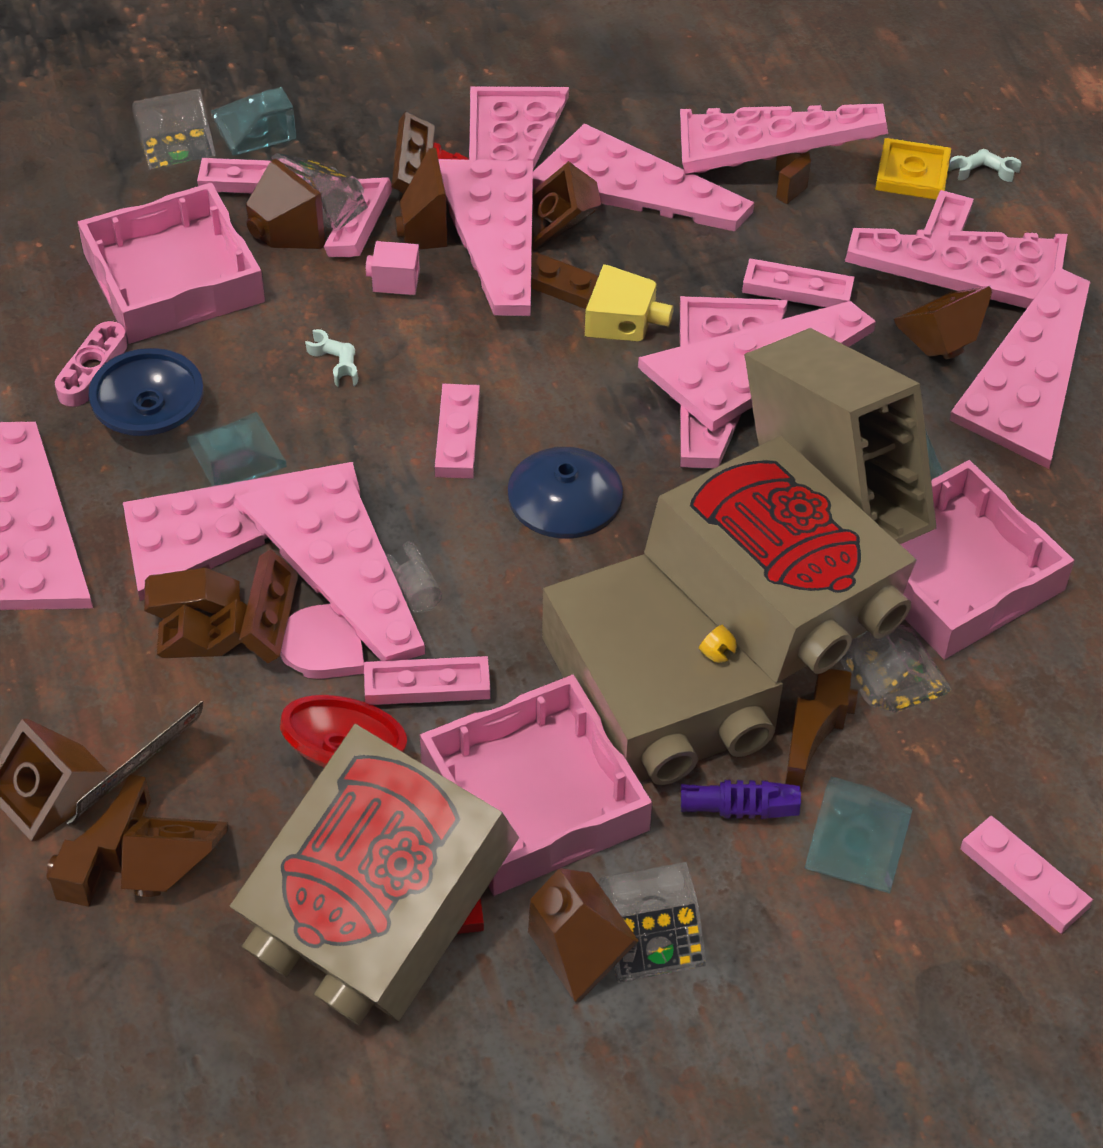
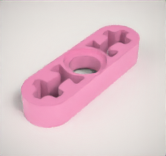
M107 321L98 324L57 376L55 388L58 400L63 405L76 407L85 404L89 400V386L96 372L109 360L125 352L128 344L125 329L120 323ZM88 360L101 361L95 367L88 368L82 366Z

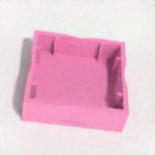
M212 183L170 194L148 204L122 208L78 221L84 255L117 322L125 329L128 344L265 302L261 269L244 239L233 228L229 212Z
M970 460L931 480L937 529L900 544L917 559L903 593L911 601V608L905 620L944 660L1065 591L1075 561L1036 523L1021 514L1012 505L1006 494Z
M574 674L519 695L516 699L501 707L473 713L420 734L421 763L503 812L519 836L513 849L488 885L493 896L650 831L652 801L625 757L608 739L603 729L601 718Z

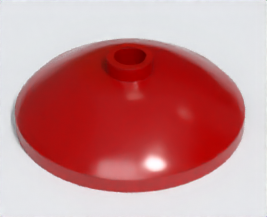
M334 695L306 696L290 702L281 714L280 730L289 745L300 755L325 768L354 724H357L403 753L407 744L405 730L396 719L373 705L352 698Z

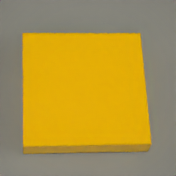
M885 138L875 190L937 200L940 190H945L951 148Z

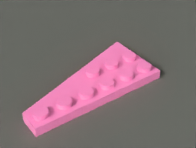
M471 87L469 160L533 161L534 169L569 98V87Z
M883 104L842 105L836 111H824L821 105L809 106L808 112H792L791 106L742 107L731 114L721 113L720 108H708L707 114H692L691 109H680L685 174L694 172L704 173L714 168L734 167L744 162L759 159L770 160L779 155L794 152L805 153L814 148L839 146L845 142L859 139H874L879 135L888 134Z
M585 123L533 171V189H535L569 161L597 181L602 204L642 212L644 207L660 210V216L673 218L674 214L693 217V221L697 224L736 231L754 210L753 201L692 173L685 174L684 169Z
M438 159L450 216L464 247L468 249L471 264L479 274L482 289L493 314L502 316H530L533 161Z
M1057 267L952 409L950 421L1049 469L1090 281Z
M680 296V346L781 320L787 311L788 300ZM680 405V467L716 468L720 466L742 414L712 432Z
M0 422V610L93 608L36 422Z
M353 462L123 502L140 601L145 599V579L149 575L202 567L212 569L265 544L264 539L268 538V536L264 537L256 529L253 520L247 514L243 515L235 507V496L347 466L360 495Z
M347 466L234 497L235 507L243 515L247 514L253 520L256 529L264 537H269L280 549L282 557L317 593L321 592L330 602V607L339 617L343 616L355 628L356 635L381 661L408 660L425 655L424 642Z

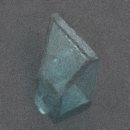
M282 87L250 95L211 110V116L233 156L296 139L294 109Z
M257 411L187 436V442L212 486L251 480L287 467L286 460Z
M831 776L825 789L805 869L890 893L913 808L874 788Z

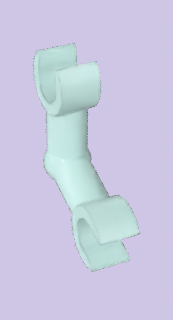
M981 149L969 157L954 156L950 160L948 171L960 168L958 180L962 181L969 177L972 169L985 165L998 171V176L1002 180L1012 182L1014 173L1020 172L1022 163L1017 158H1001L990 153L987 149Z
M312 330L314 341L318 343L305 341L308 354L316 357L323 356L326 353L338 356L339 364L333 369L335 385L339 387V379L342 376L349 375L352 377L353 386L355 387L358 383V375L354 365V346L350 343L328 339L327 333L323 330Z

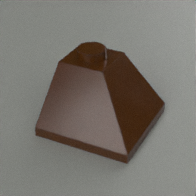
M436 148L428 149L400 201L401 216L395 217L397 238L403 237L404 243L419 244V250L447 247L446 193Z
M273 159L268 164L246 203L248 217L246 224L249 232L253 237L261 239L271 248H323L325 245L321 193L279 160Z
M569 161L532 191V251L574 227L585 217L593 214L601 205L597 181Z
M990 286L949 292L894 318L896 326L927 356L943 355L944 359L953 358L965 352L963 346L977 340L992 290Z
M21 719L0 755V808L30 841H38L74 816L77 812V802L104 780L108 771L83 745L29 719Z
M143 816L123 835L121 889L134 890L135 895L142 897L159 896L161 891L166 892L214 849L228 831V822Z
M559 868L530 899L528 933L575 1002H580L639 942L590 872Z

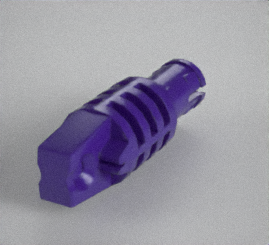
M724 780V782H720V785L709 786L681 784V812H719V815L724 816V819H730L731 814L736 815V819H743V815H748L749 819H755V815H761V819L800 815L801 791L800 786L773 783L768 782V780H761V785H756L755 780H749V784H743V780H737L736 784H731V780Z

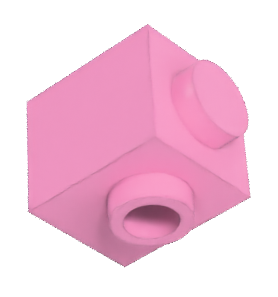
M376 241L373 256L368 255L366 260V277H372L373 292L416 294L420 272L419 244Z

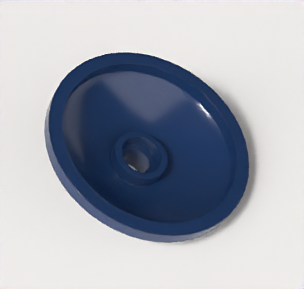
M158 348L137 349L114 357L96 372L89 386V401L96 418L106 427L116 432L134 436L157 435L182 425L198 410L204 394L203 381L198 368L185 356Z
M576 447L548 448L528 456L514 469L508 483V501L516 518L526 527L539 534L560 539L579 538L600 531L616 517L623 499L622 482L615 468L601 456Z

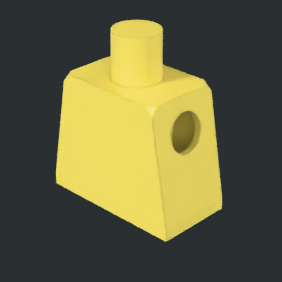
M603 264L586 308L585 336L641 341L645 337L649 323L669 327L673 315V305L655 302L657 284L653 280Z

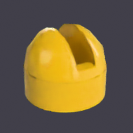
M719 625L705 637L699 646V650L713 662L721 663L728 661L727 657L723 654L727 649L735 654L737 643L733 634L724 625Z

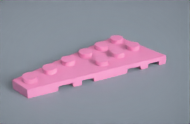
M853 228L845 262L957 291L990 286L992 290L990 299L1028 308L1057 267L1063 268L1068 234H1055L1054 239L1039 238L1037 233H1024L1023 238H1010L1002 232L949 231L947 236L932 235L931 230H917L916 235L899 234L895 229Z
M849 301L639 357L638 368L713 432L752 408L745 353L808 328H812L850 347L874 332L876 321Z

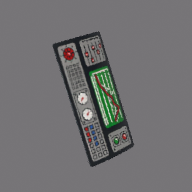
M203 701L77 802L76 816L69 820L67 824L73 822L126 779L129 774L136 771L195 723L202 713Z

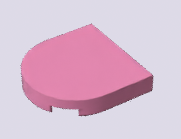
M330 604L306 607L288 618L280 653L283 662L287 666L303 673L304 677L312 679L364 674L361 639L356 635L355 628L343 616L339 617L330 607Z

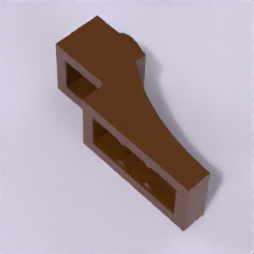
M828 669L817 675L813 700L798 698L785 784L800 786V791L802 792L807 768L819 745L835 728H844L847 713L855 714L858 690L850 689L852 672Z
M129 774L118 796L102 817L74 841L65 839L59 854L51 857L46 876L47 880L51 883L56 900L90 907L104 871L109 870L121 873L123 835L143 816L145 817L151 803L146 777Z

